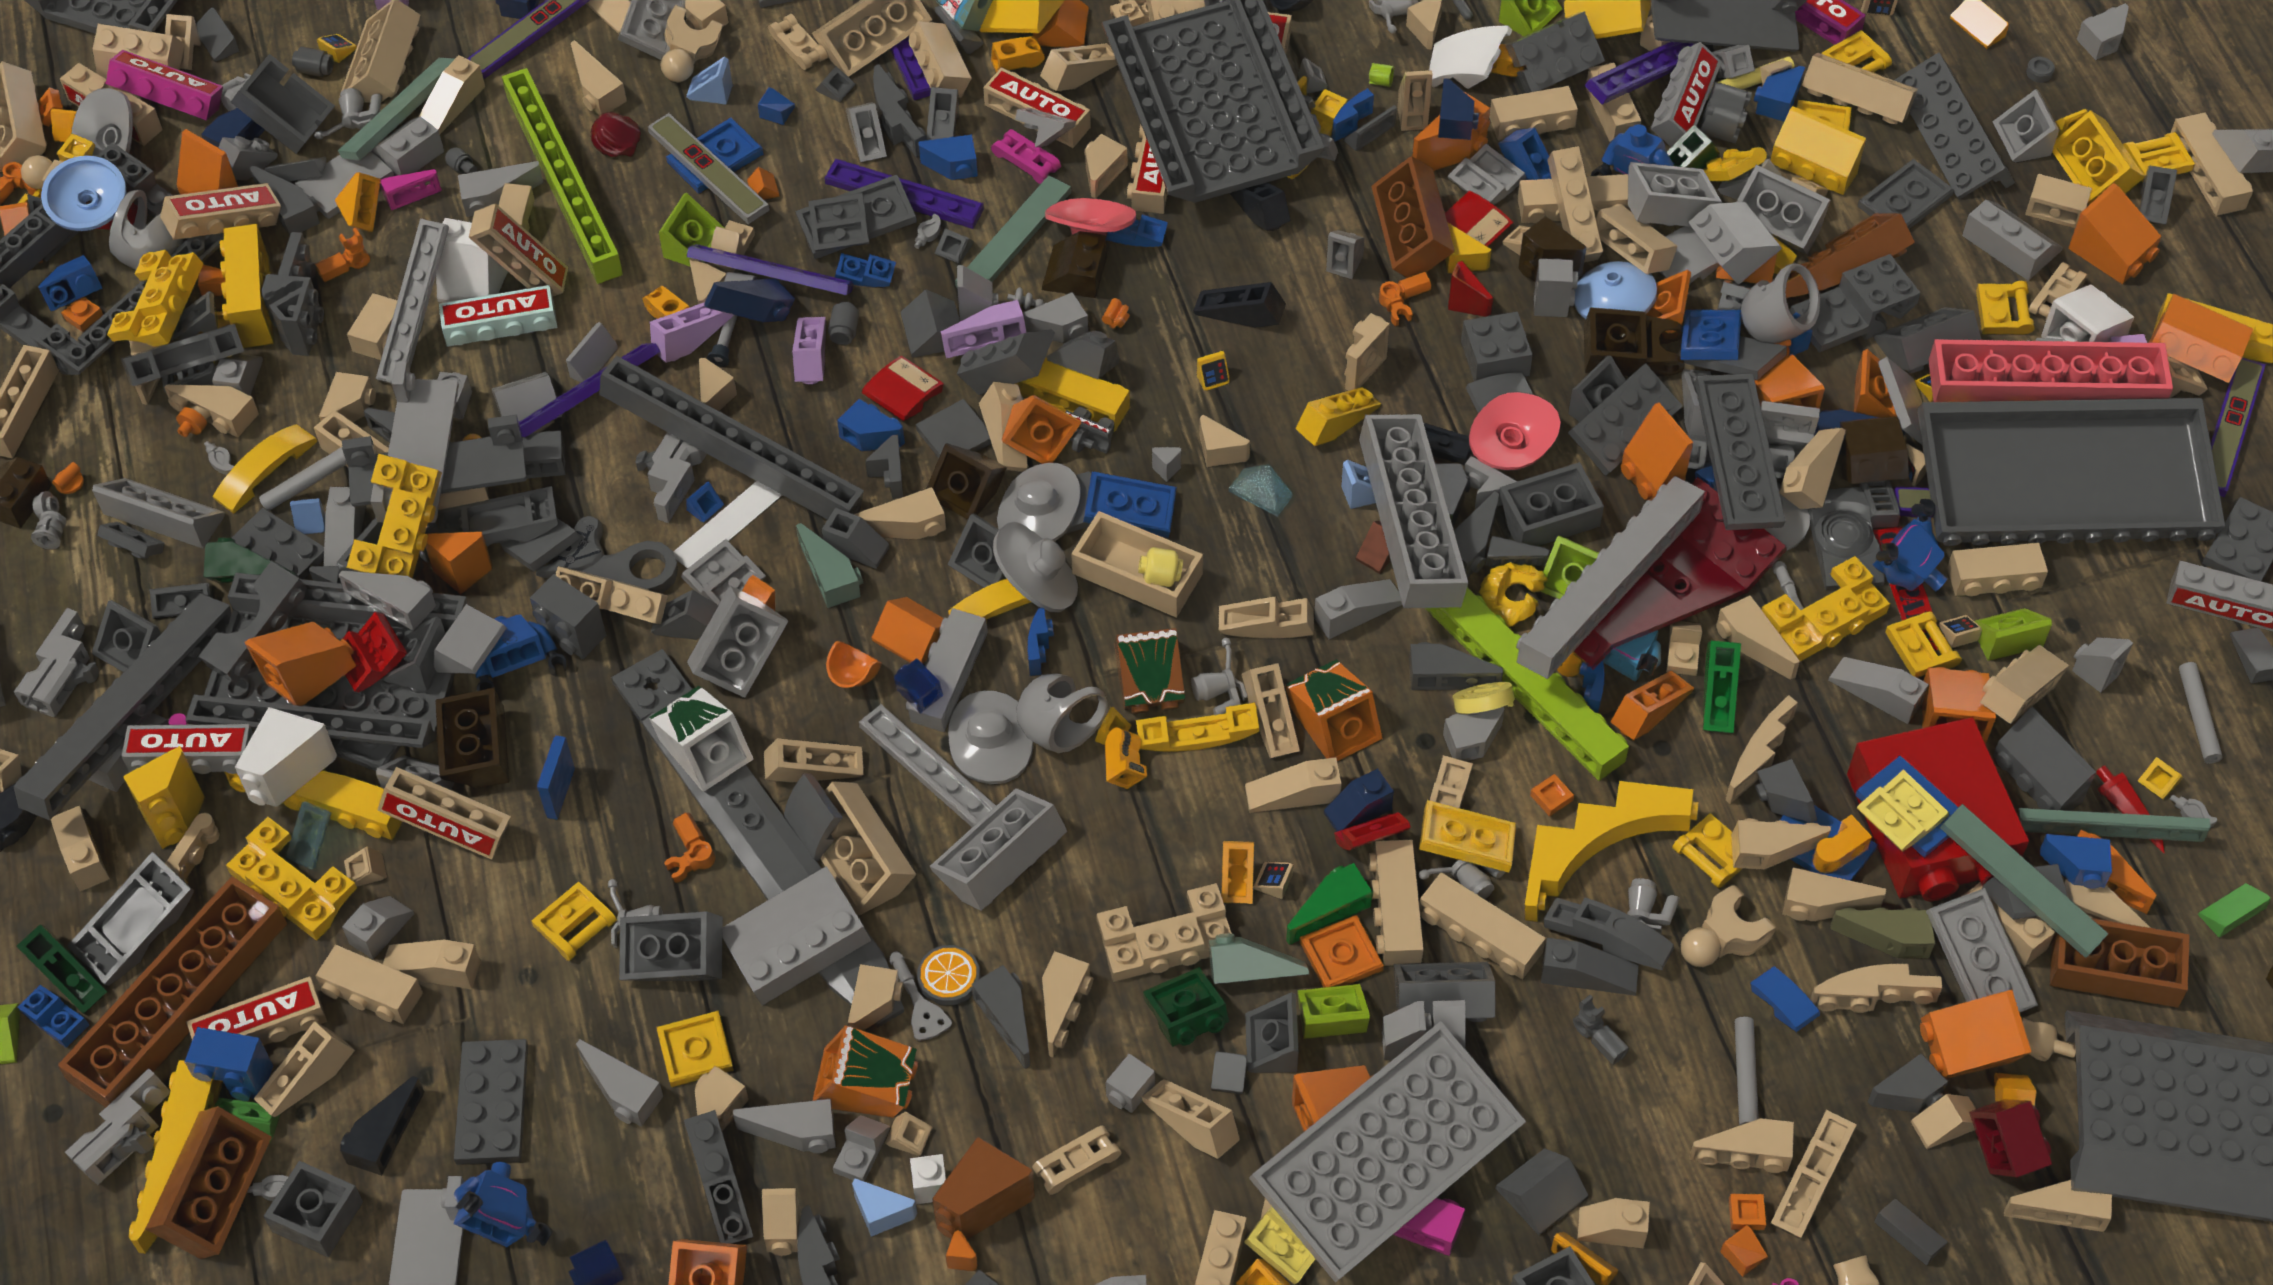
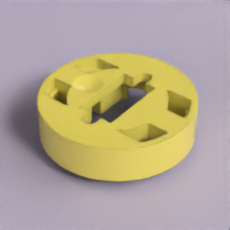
M1509 682L1481 684L1463 689L1453 695L1455 711L1460 714L1485 712L1506 705L1513 707V701L1515 700L1512 684Z

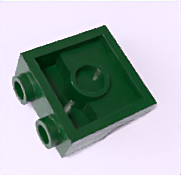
M1200 967L1143 991L1144 1001L1157 1018L1159 1029L1172 1047L1178 1044L1183 1046L1190 1045L1197 1036L1208 1031L1217 1033L1224 1028L1226 1023H1229L1226 1003Z

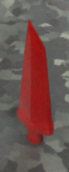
M2105 765L2096 771V774L2104 783L2098 788V791L2122 814L2150 815L2123 772L2114 776ZM2149 839L2164 853L2163 840Z

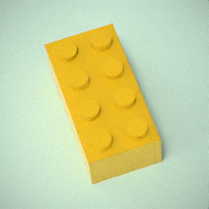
M251 224L223 228L224 240H220V250L222 256L225 257V261H221L220 265L222 276L226 279V282L221 283L224 299H226V304H222L225 321H230L229 325L235 324L243 348L274 344L273 326L261 295L266 275L270 274V263L258 225Z

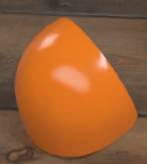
M836 641L833 644L826 662L829 678L834 684L842 688L858 687L867 684L875 678L882 665L880 661L841 641Z

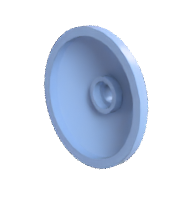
M78 156L60 163L48 174L43 183L41 200L47 215L57 225L74 231H88L99 228L114 218L121 200L126 195V183L119 169L110 161L97 156Z
M1622 261L1604 263L1586 272L1578 281L1577 289H1575V308L1585 319L1590 307L1648 313L1657 298L1656 281L1651 273L1645 274L1632 263Z

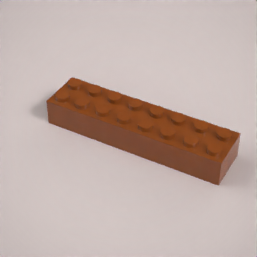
M231 876L57 1065L66 1080L106 1108L148 1068L154 1072L189 1033L186 1021L205 1015L287 925L280 907Z

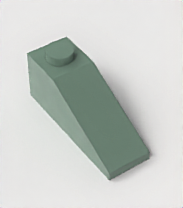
M802 523L797 524L798 542L827 608L861 597L859 585L863 584V580L858 567L853 569L848 557Z
M1234 934L1216 935V939L1209 940L1211 975L1214 984L1309 974L1305 961L1247 939L1235 937Z

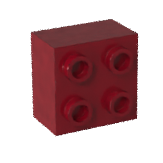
M2003 1099L1969 1111L1990 1174L2019 1177L2052 1165L2049 1156L2051 1148L2047 1139L2042 1135L2039 1127L2040 1115L2031 1101Z

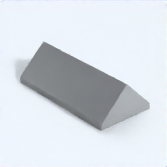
M127 478L93 485L92 489L104 515L200 548L205 547L225 512Z

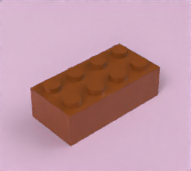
M1410 156L1371 186L1393 270L1408 278L1422 272H1428L1455 252L1433 168Z
M2091 918L2108 935L2085 958L2055 931L2052 938L2049 986L2177 1008L2188 991L2190 934Z
M219 1106L199 1112L145 1230L199 1259L219 1255L272 1136Z

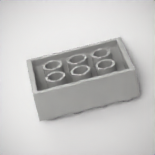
M827 866L722 927V937L761 1005L766 1004L871 941L864 926Z

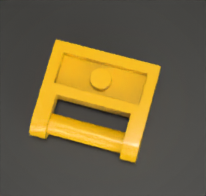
M1862 30L1821 53L1853 66L1872 57L1875 60L1861 68L1872 73L1879 69L1884 70L1892 65V59L1889 54Z
M2176 132L2167 133L2164 137L2134 143L2133 141L2123 143L2144 176H2146L2149 165L2175 169L2177 174L2190 172L2195 165Z
M1761 147L1752 148L1750 151L1728 149L1724 152L1722 159L1719 157L1706 163L1707 167L1703 170L1710 181H1729L1751 170L1756 165L1763 163L1766 160L1767 154L1765 149Z
M2027 282L1978 284L1976 295L1982 334L2025 335L2034 331V321L2030 318L2027 294L2029 289ZM2008 297L2016 299L2018 321L2011 320Z
M1930 611L1888 625L1885 631L1910 674L1917 678L1926 675L1928 667H1945L1950 669L1962 661L1959 653L1952 650L1936 624L1937 618ZM1921 628L1926 629L1941 653L1940 656L1936 654Z
M1711 813L1688 833L1680 836L1672 846V849L1678 854L1683 853L1712 878L1711 882L1717 888L1724 886L1743 869L1733 868L1732 831ZM1694 843L1698 845L1723 868L1719 869L1692 845Z
M578 881L531 921L533 927L567 961H570L577 955L576 951L604 927L612 926L617 919L599 899ZM593 912L598 915L595 920L568 942L563 938Z

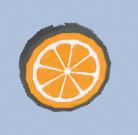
M942 945L930 950L922 958L917 968V980L922 994L943 1006L957 1005L967 1001L972 996L971 984L980 979V968L975 956L967 949L956 945Z

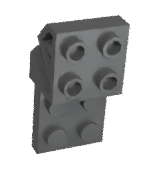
M291 232L278 275H266L261 295L272 326L278 330L281 341L293 355L309 356L312 345H315L317 342V328L319 323L323 322L324 309L320 307L318 291L314 289L311 281L315 277L316 266L310 258V247L305 243L303 234L299 232Z
M1891 254L1842 273L1838 288L1820 294L1819 316L1816 324L1811 327L1813 332L1810 341L1820 353L1859 336H1862L1865 340L1872 338L1874 334L1887 329V322L1880 312H1885L1888 315L1901 319L1918 304L1920 291ZM1809 299L1791 306L1790 313L1793 315L1798 312L1802 316L1809 308Z

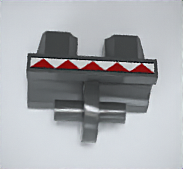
M1080 406L1074 412L1066 410L1067 414L1081 421L1080 426L1070 438L1073 441L1072 450L1079 453L1084 447L1107 454L1111 449L1114 421L1106 417L1101 418L1098 423L1091 421L1089 410Z

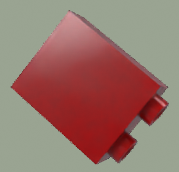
M1973 717L1856 744L1847 772L1855 795L1861 786L1901 756L1957 807L1963 804L2023 857L2029 843L2028 837ZM1865 817L1876 844H1878L1877 847L1899 899L1921 894L1925 901H1938L1952 895L1961 884L1980 880L1983 886L1994 877L1951 837L1924 858L1912 846L1901 851Z

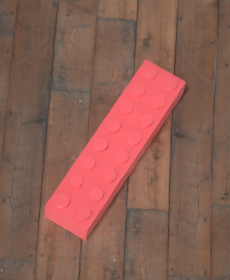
M1935 339L1928 360L1934 402L2169 399L2173 390L2165 343Z

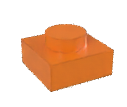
M49 87L38 101L40 118L43 125L50 126L52 123L51 109L63 110L59 90Z
M85 297L74 301L61 312L67 322L82 332L103 316L101 308Z
M1555 774L1532 788L1530 796L1549 817L1573 802L1574 794Z
M1730 1194L1731 1230H1741L1746 1225L1752 1230H1764L1766 1227L1764 1194Z

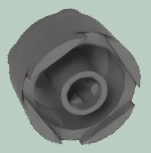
M1715 82L1711 89L1699 130L1706 136L1736 144L1740 128H1737V126L1742 128L1747 112H1745L1743 107H1748L1752 92Z

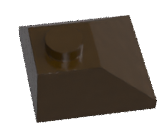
M946 443L926 489L933 488L940 505L969 519L971 514L978 515L997 493L1007 467L984 454Z

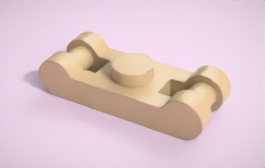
M793 14L785 16L780 23L774 22L768 26L772 37L803 70L812 67V63L816 61L821 62L828 58L825 48L814 41L798 24Z
M2062 262L2033 300L2029 312L2034 315L2040 314L2046 317L2047 320L2051 307L2044 303L2047 301L2052 304L2055 299L2080 289L2085 283L2088 274L2082 271L2076 272L2070 269V265Z
M201 813L195 817L166 862L187 884L186 878L194 866L201 862L208 844L215 843L220 837L218 828L215 826V822L210 814Z
M1105 1126L1096 1127L1034 1163L1032 1168L1038 1177L1042 1176L1044 1179V1187L1049 1195L1058 1193L1065 1185L1104 1163L1113 1162L1121 1155L1122 1152L1117 1144H1112L1109 1140L1110 1134ZM1098 1145L1101 1150L1094 1153L1090 1147ZM1060 1164L1063 1171L1055 1174L1053 1168Z

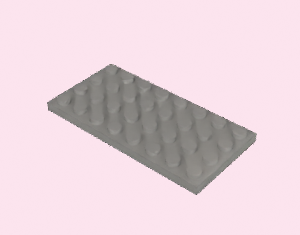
M1440 1021L1255 1171L1249 1179L1336 1283L1526 1121Z

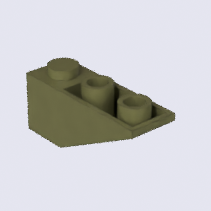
M1844 908L1842 910H1835L1830 925L1831 930L1895 958H1929L1935 945L1933 927L1926 913L1927 910H1919L1918 908H1906L1904 910H1888L1886 908L1856 910L1854 908Z

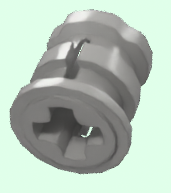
M47 510L41 513L40 521L37 523L35 531L32 532L31 539L41 548L57 549L61 543L60 538L66 525V518L58 512Z

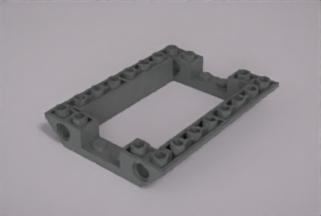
M113 142L97 155V157L110 161L119 169L126 183V194L134 190L145 192L147 197V213L155 218L161 213L164 198L173 195L156 184L153 170ZM138 197L133 201V203H134L135 205H137V206H138ZM41 204L0 240V329L22 345L50 350L59 372L63 375H80L115 343L107 335L113 318L120 312H128L135 309L147 280L138 283L78 338V341L72 338L70 333L56 323L50 328L19 306L16 294L10 288L74 232V230L65 229L53 222L47 215L43 204ZM224 233L184 238L186 241L171 254V257L195 252L200 260L204 262L220 247V240H224Z

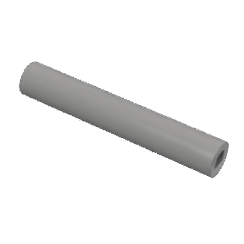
M342 447L261 495L259 499L262 506L267 511H270L345 466L347 462Z
M2194 662L2184 663L2179 666V672L2204 762L2209 764L2219 762L2223 756L2197 664Z
M1739 1017L1734 1021L1739 1126L1759 1119L1754 1020L1750 1017Z

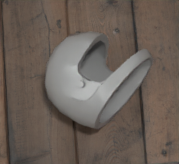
M142 190L129 191L121 200L114 215L109 236L110 252L121 263L134 270L137 269L143 254L166 249L171 255L184 242V238L173 240L160 214L148 225L146 224L147 197ZM138 197V210L134 225H132L128 220L127 214L132 202Z
M1793 263L1781 269L1775 280L1771 283L1761 280L1755 284L1745 295L1741 305V318L1748 333L1761 342L1781 343L1801 335L1814 326L1820 311V294L1814 277L1803 265ZM1791 271H1796L1802 275L1809 291V308L1797 319H1794L1790 313L1786 302V283Z
M1057 673L1041 675L1034 679L1020 696L1016 707L1018 725L1026 737L1039 746L1056 753L1069 752L1089 739L1104 721L1108 710V703L1104 692L1097 687H1086L1075 692L1074 681L1067 675ZM1098 696V708L1092 719L1087 723H1075L1069 719L1072 707L1087 697Z

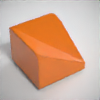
M203 265L198 276V287L201 295L203 296L210 291L214 293V296H223L221 283L226 282V279L223 278L221 269Z
M1748 1225L1726 1240L1720 1251L1742 1277L1768 1258L1754 1232Z

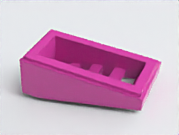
M435 169L380 180L383 195L391 211L442 191ZM430 181V185H425V182Z

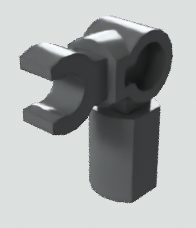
M1589 995L1579 1002V1015L1573 1018V1024L1585 1038L1590 1036L1592 1038L1591 1043L1614 1065L1626 1056L1629 1047L1608 1025L1603 1026L1604 1022L1601 1017L1605 1014V1010L1603 1007L1597 1009L1592 1002L1593 997Z

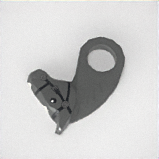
M586 516L581 518L574 527L580 539L554 557L552 564L542 566L536 570V576L550 578L553 574L556 575L557 567L559 566L635 585L653 592L663 593L675 583L678 566L673 551L661 542L644 541L615 554L604 555L600 545V539L603 535V524L592 516ZM645 558H656L665 563L663 572L652 579L637 578L631 573V570L638 561Z

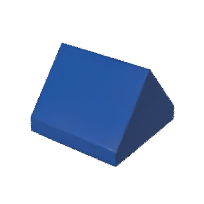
M706 482L686 499V510L701 522H705L724 506V503L709 482Z

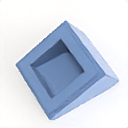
M320 499L290 502L295 529L303 534L325 532V512Z

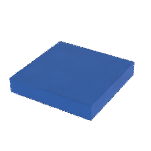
M557 735L553 738L537 784L547 818L558 820L575 770L566 737Z

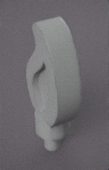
M933 214L931 220L922 222L918 226L915 248L919 249L926 242L937 238L941 229V220L938 215Z
M206 441L204 445L206 446L211 466L216 471L227 475L234 467L231 465V456L228 450Z
M2175 795L2171 796L2170 800L2175 802V807L2181 810L2182 817L2210 818V827H2213L2217 822V818L2209 815L2202 802L2196 799L2187 800L2182 796L2180 798Z
M268 1176L262 1182L253 1183V1186L249 1187L247 1193H253L254 1196L262 1195L263 1198L273 1201L288 1179V1176Z

